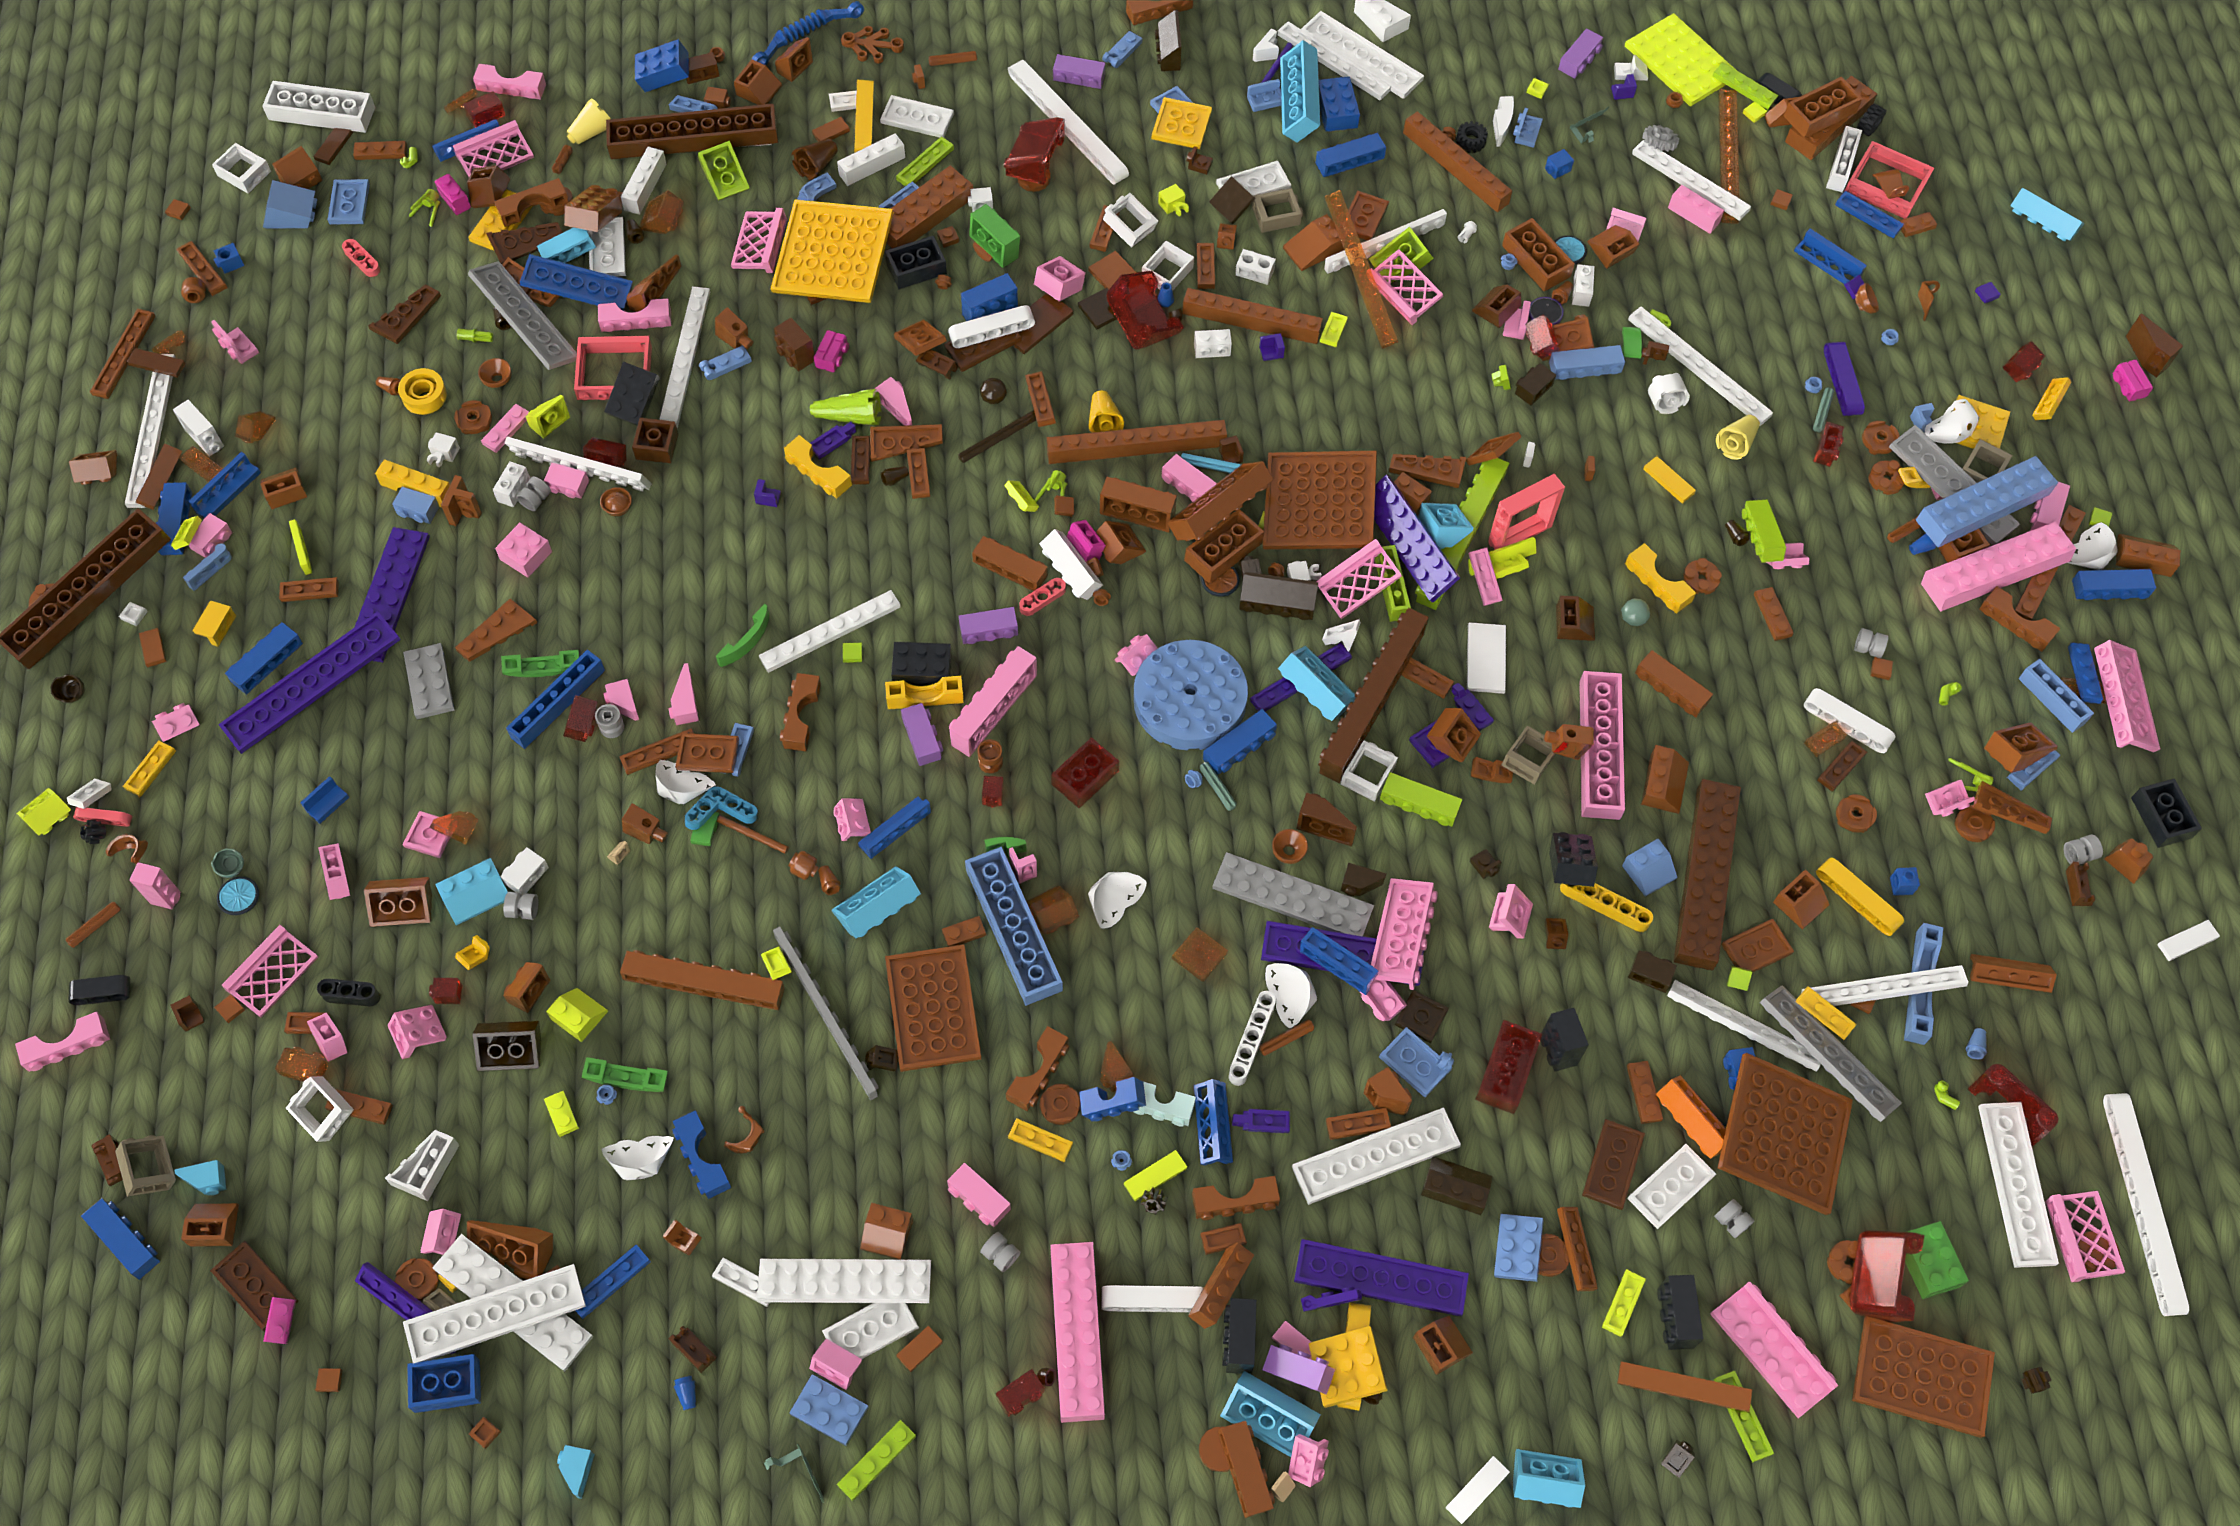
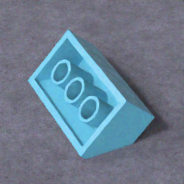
M2024 188L2021 189L2010 205L2014 208L2013 212L2020 216L2022 214L2029 216L2027 218L2028 221L2035 225L2037 222L2043 225L2042 229L2049 233L2053 230L2058 233L2056 237L2065 242L2067 239L2071 241L2085 224Z
M1306 646L1292 652L1278 668L1282 676L1290 680L1295 685L1296 690L1303 693L1313 706L1318 707L1326 719L1335 720L1347 710L1350 702L1354 703L1355 694Z
M895 866L833 908L832 912L848 933L858 938L867 934L868 930L872 927L882 924L888 916L898 913L904 905L914 902L921 893L912 877Z
M1244 1371L1237 1381L1220 1417L1232 1424L1246 1420L1247 1425H1251L1255 1437L1291 1457L1295 1436L1301 1434L1309 1438L1321 1414Z

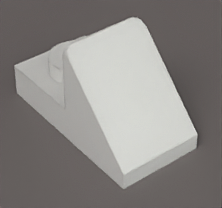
M1271 28L1256 45L1253 52V61L1278 58L1279 47L1276 46L1277 31Z
M1636 55L1633 56L1632 63H1615L1614 65L1615 80H1625L1627 74H1633L1635 80H1648L1647 65Z
M1360 620L1326 629L1322 639L1324 644H1337L1343 641L1349 652L1358 632Z

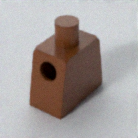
M728 307L715 317V335L734 349L741 345L746 349L752 346L753 340L748 337L747 325Z
M633 803L622 818V831L647 844H651L653 839L663 843L668 835V832L660 829V820Z
M2130 838L2116 846L2104 860L2134 884L2147 871L2153 855L2147 851L2148 848L2144 843H2138Z

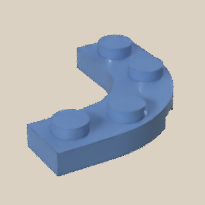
M827 172L805 184L799 191L797 200L816 202L820 196L837 188L836 183Z

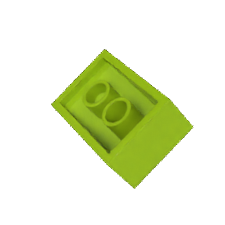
M730 141L698 153V159L718 201L750 189Z
M1408 227L1369 258L1372 265L1376 268L1399 249L1419 270L1434 259L1411 227ZM1400 256L1393 260V265H1402L1403 263ZM1382 269L1379 273L1381 276H1389L1390 269ZM1392 269V276H1401L1402 269ZM1404 269V276L1414 271L1412 269Z

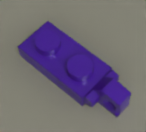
M852 422L845 426L836 425L810 442L813 453L820 460L847 442L856 433V426Z
M1459 683L1452 686L1451 692L1455 696L1456 707L1464 710L1479 731L1493 723V718L1468 689L1465 690Z
M1249 1109L1248 1111H1243V1115L1233 1114L1232 1126L1243 1127V1130L1250 1132L1289 1133L1290 1111Z
M1347 1287L1341 1289L1342 1293L1334 1294L1333 1291L1322 1293L1321 1298H1315L1312 1295L1301 1298L1303 1311L1307 1312L1362 1300V1294L1360 1290H1354V1287Z

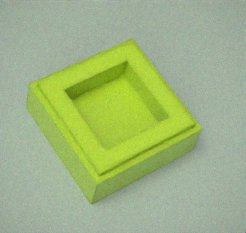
M2094 507L2089 525L2094 526L2102 522L2109 527L2112 513Z
M843 643V663L862 662V643Z
M1731 966L1727 986L1747 991L1752 971Z

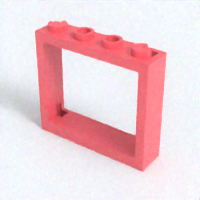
M1872 141L1850 178L1845 191L1865 202L1906 219L1926 186L1934 167ZM1869 158H1873L1922 180L1910 202L1899 197L1888 199L1883 190L1858 179Z
M649 336L578 337L574 383L577 400L609 399L614 387L584 386L586 353L644 352L643 369L650 371L652 345Z
M1555 474L1499 502L1488 540L1490 547L1496 550L1531 538L1552 527L1565 486ZM1540 502L1537 514L1509 528L1513 515Z

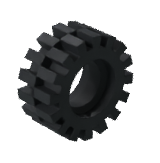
M1873 103L1860 119L1857 129L1862 130V133L1868 137L1877 130L1879 124H1881L1887 110Z
M1470 121V124L1465 122L1458 128L1456 144L1461 148L1463 147L1464 151L1468 150V153H1471V150H1473V153H1476L1477 150L1481 151L1485 147L1488 131H1486V127L1483 128V124L1478 125L1479 122L1473 124V121ZM1467 135H1473L1477 138L1471 139L1468 138Z

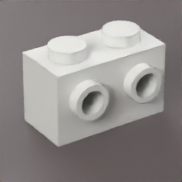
M1230 329L1195 331L1194 348L1196 358L1231 355Z
M526 847L523 852L516 856L515 861L504 869L501 879L507 887L523 896L549 867L545 859Z

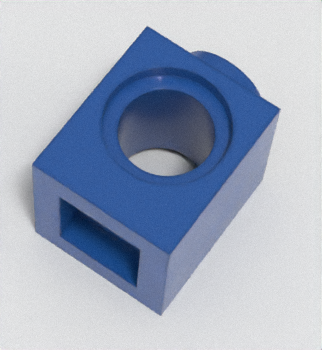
M1563 149L1548 156L1545 169L1556 179L1571 171L1574 159Z
M234 243L214 250L216 255L214 261L218 268L222 267L224 273L244 266Z
M1916 867L1897 868L1890 876L1893 895H1913L1920 886Z

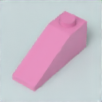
M890 377L875 388L877 392L879 391L881 404L902 425L910 426L912 425V419L903 386L899 381H895Z
M688 663L683 665L671 698L672 707L669 708L670 718L675 720L676 725L699 721Z
M339 843L318 847L329 899H341L350 896Z

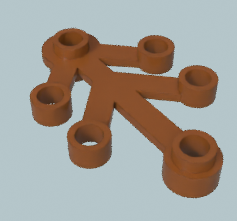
M865 26L855 34L846 32L841 38V44L844 47L852 48L861 62L867 60V52L858 45L864 46L873 55L874 62L878 64L882 63L884 59L883 54L878 52L875 47L892 49L895 53H900L904 49V42L898 37L893 38L891 42L878 41L880 38L887 39L889 37V30L887 28H881L873 34V28Z

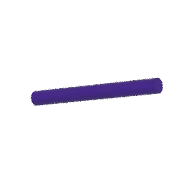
M1288 42L1261 83L1272 79L1281 65L1280 58L1293 47L1292 43Z

